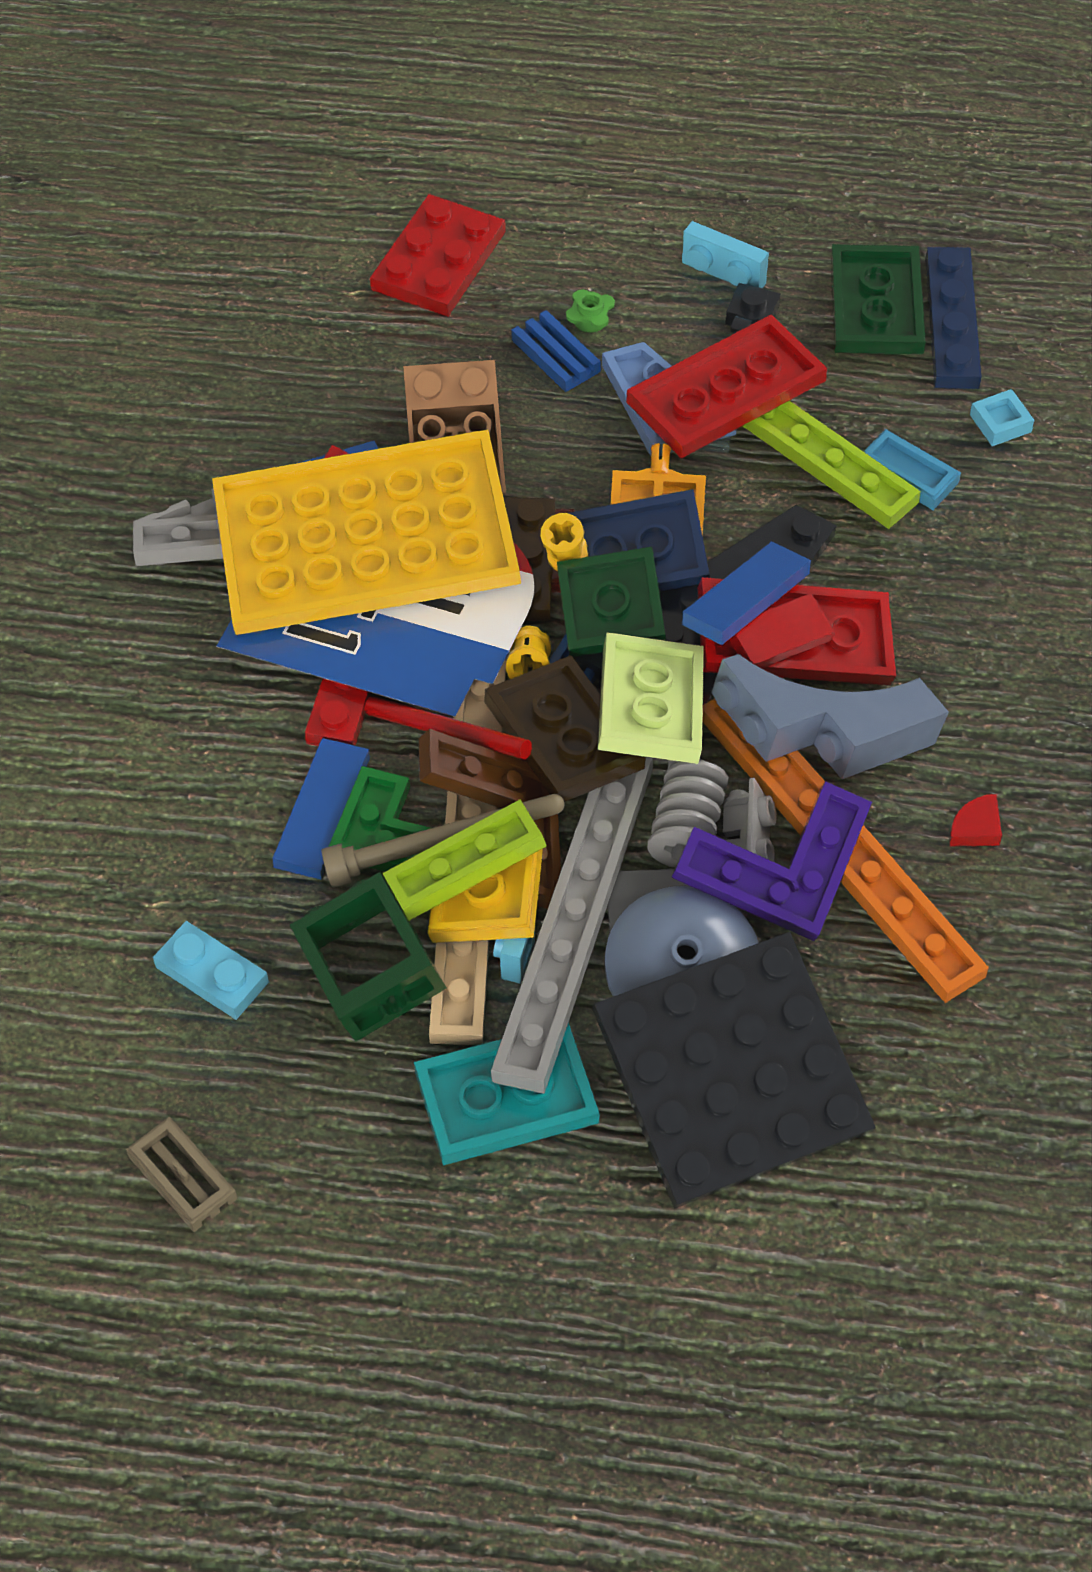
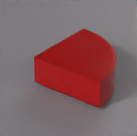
M997 794L977 797L966 803L958 811L953 820L949 846H1000L1002 831Z

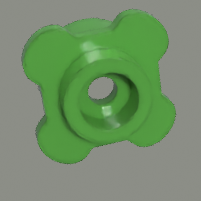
M583 289L577 290L572 295L574 303L572 308L566 311V318L581 331H600L608 324V312L614 308L615 300L608 294L600 295L599 293L588 292Z

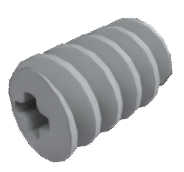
M699 759L698 764L668 760V769L664 775V786L660 791V802L656 807V818L652 823V835L648 839L647 846L649 853L657 861L669 867H676L694 827L716 836L717 826L715 823L720 819L721 809L719 806L724 802L725 793L723 790L728 785V775L722 768L702 759Z

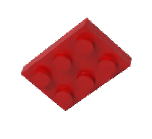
M428 194L371 275V290L449 317L505 234V219Z

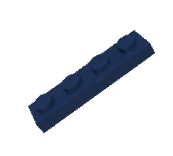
M927 247L925 262L934 388L979 389L982 375L971 248Z

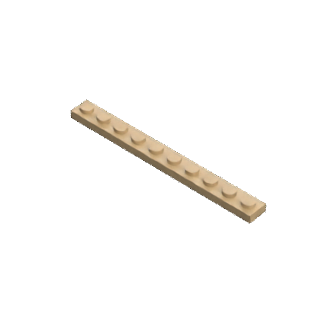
M508 654L493 684L474 679L456 717H453V719L503 732L502 726L485 704L484 697L486 688L506 681V660ZM448 791L445 824L498 810V807ZM490 940L436 943L434 966L447 989L432 997L429 1027L430 1044H483Z

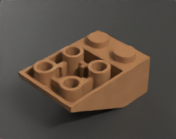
M495 360L403 366L409 443L488 429L502 494H506Z

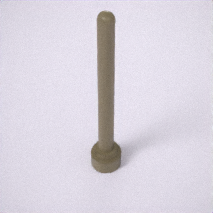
M551 794L523 802L533 820L558 814L564 809V800L558 794ZM501 809L354 850L353 845L343 848L342 843L322 848V857L331 887L335 888L352 883V877L361 875V869L421 853Z

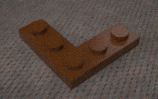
M429 729L419 738L420 782L499 808H505L520 799L523 803L550 795L526 761ZM558 814L534 820L547 845L542 849L537 906L546 909L549 907L561 873Z

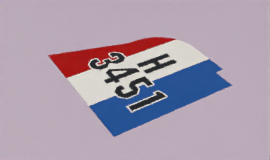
M331 445L324 458L347 455L348 453ZM514 543L521 584L235 635L231 619L216 647L456 717L474 679L489 684L494 683L532 605L534 596L533 573L526 556Z

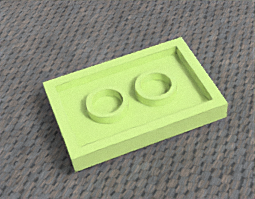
M607 632L603 647L598 750L698 764L702 751L704 646Z

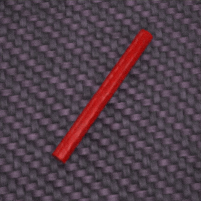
M374 696L369 697L365 702L364 710L369 716L425 732L432 729L520 759H527L532 750V743L528 739Z

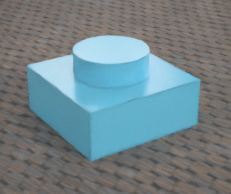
M1012 389L973 402L971 406L970 416L991 446L1032 432L1034 419Z
M535 930L534 937L496 939L493 956L500 958L501 979L521 984L535 943Z

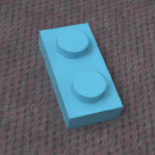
M691 221L683 233V264L735 286H738L739 283L759 288L765 286L769 252Z
M185 921L153 956L157 969L235 1020L238 1019L269 983L266 971L188 921Z

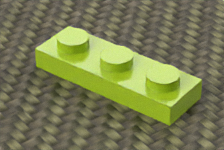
M520 799L389 869L383 875L406 918L410 921L545 848L547 845L542 833Z

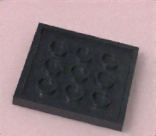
M790 932L594 1003L593 1013L674 1209L869 1134L876 1128Z

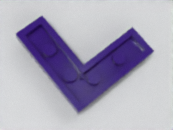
M825 781L819 790L788 868L694 827L671 878L815 941L821 932L872 802Z

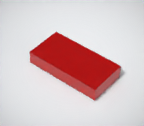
M810 593L763 611L731 637L729 641L737 654L752 664L763 668L831 641L835 631Z

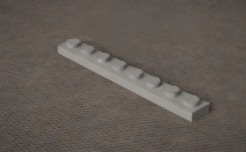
M646 757L645 769L588 793L491 1069L493 1083L545 1094L653 771L652 757Z

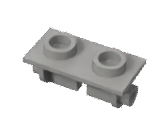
M749 778V793L740 789L733 790L729 793V797L724 800L723 834L726 838L740 835V838L726 841L775 862L774 848L770 840V826L776 824L775 804L770 795L766 796L755 778Z

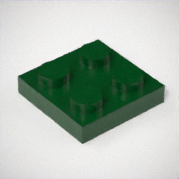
M652 547L557 562L570 656L576 657L603 652L607 632L667 641Z

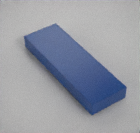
M771 541L683 611L682 625L723 645L809 575L811 560Z
M325 738L321 739L273 855L274 868L322 880L326 869L321 849L329 846L362 766L367 767L370 760L369 749Z

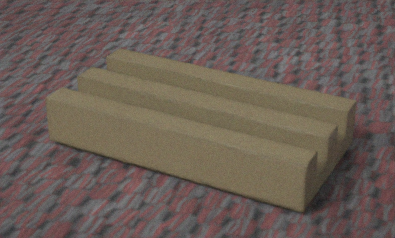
M170 1116L126 1149L130 1160L193 1232H196L203 1226L202 1221L209 1216L212 1219L220 1213L219 1208L223 1204L231 1205L238 1199L235 1189ZM167 1135L217 1192L209 1197L160 1140ZM150 1148L199 1204L196 1208L193 1209L144 1153L147 1149Z

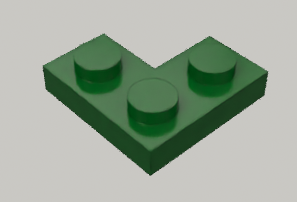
M362 766L328 847L342 843L343 848L353 845L354 850L431 829L430 827L398 819L410 791L409 778ZM417 854L368 868L386 872Z

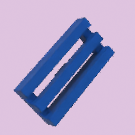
M547 310L539 314L538 321H535L533 318L525 322L526 328L521 329L517 326L511 329L512 341L565 392L601 372V361ZM536 337L550 351V355L532 338ZM558 363H563L574 375L570 376Z

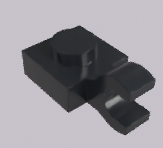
M739 283L726 311L725 325L731 326L730 332L734 334L771 314L775 317L780 306L781 293Z

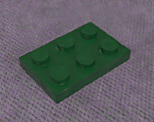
M832 244L831 278L835 353L924 355L926 340L919 246Z

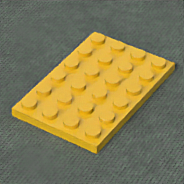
M488 429L212 478L235 635L521 584L520 570Z

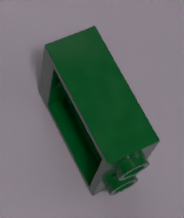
M380 872L369 879L355 883L345 893L322 906L312 908L304 917L290 924L333 1010L355 1042L447 989L412 924L406 918ZM386 910L411 956L344 995L320 948Z

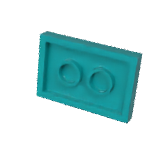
M569 1022L545 1094L492 1082L491 1069L502 1039L414 1062L415 1074L443 1166L599 1124L600 1113Z

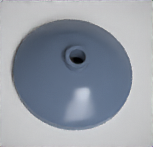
M673 886L652 891L630 904L619 916L610 932L604 958L605 975L612 996L622 994L758 944L757 936L746 917L735 906L689 886ZM683 945L690 946L694 949L696 956L690 960L682 959L678 955L677 949Z

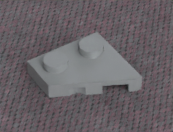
M214 488L211 489L212 498L190 507L189 502L183 500L169 506L163 512L152 513L133 521V554L136 566L222 559L223 553Z

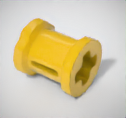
M558 513L549 517L544 522L540 536L547 551L548 562L555 570L558 571L557 562L588 557L584 529L581 521L576 516L568 513Z
M524 626L520 628L506 660V671L510 679L527 673L529 667H533V670L550 664L548 657L551 652V641L549 636L538 627ZM526 638H529V645L525 644Z

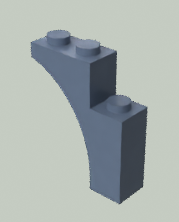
M739 654L722 659L711 692L718 706L728 713L742 731L745 740L754 746L765 762L814 744L822 759L830 764L841 779L935 745L949 713L920 678L891 688L874 691L845 692L824 690L780 678L752 664Z

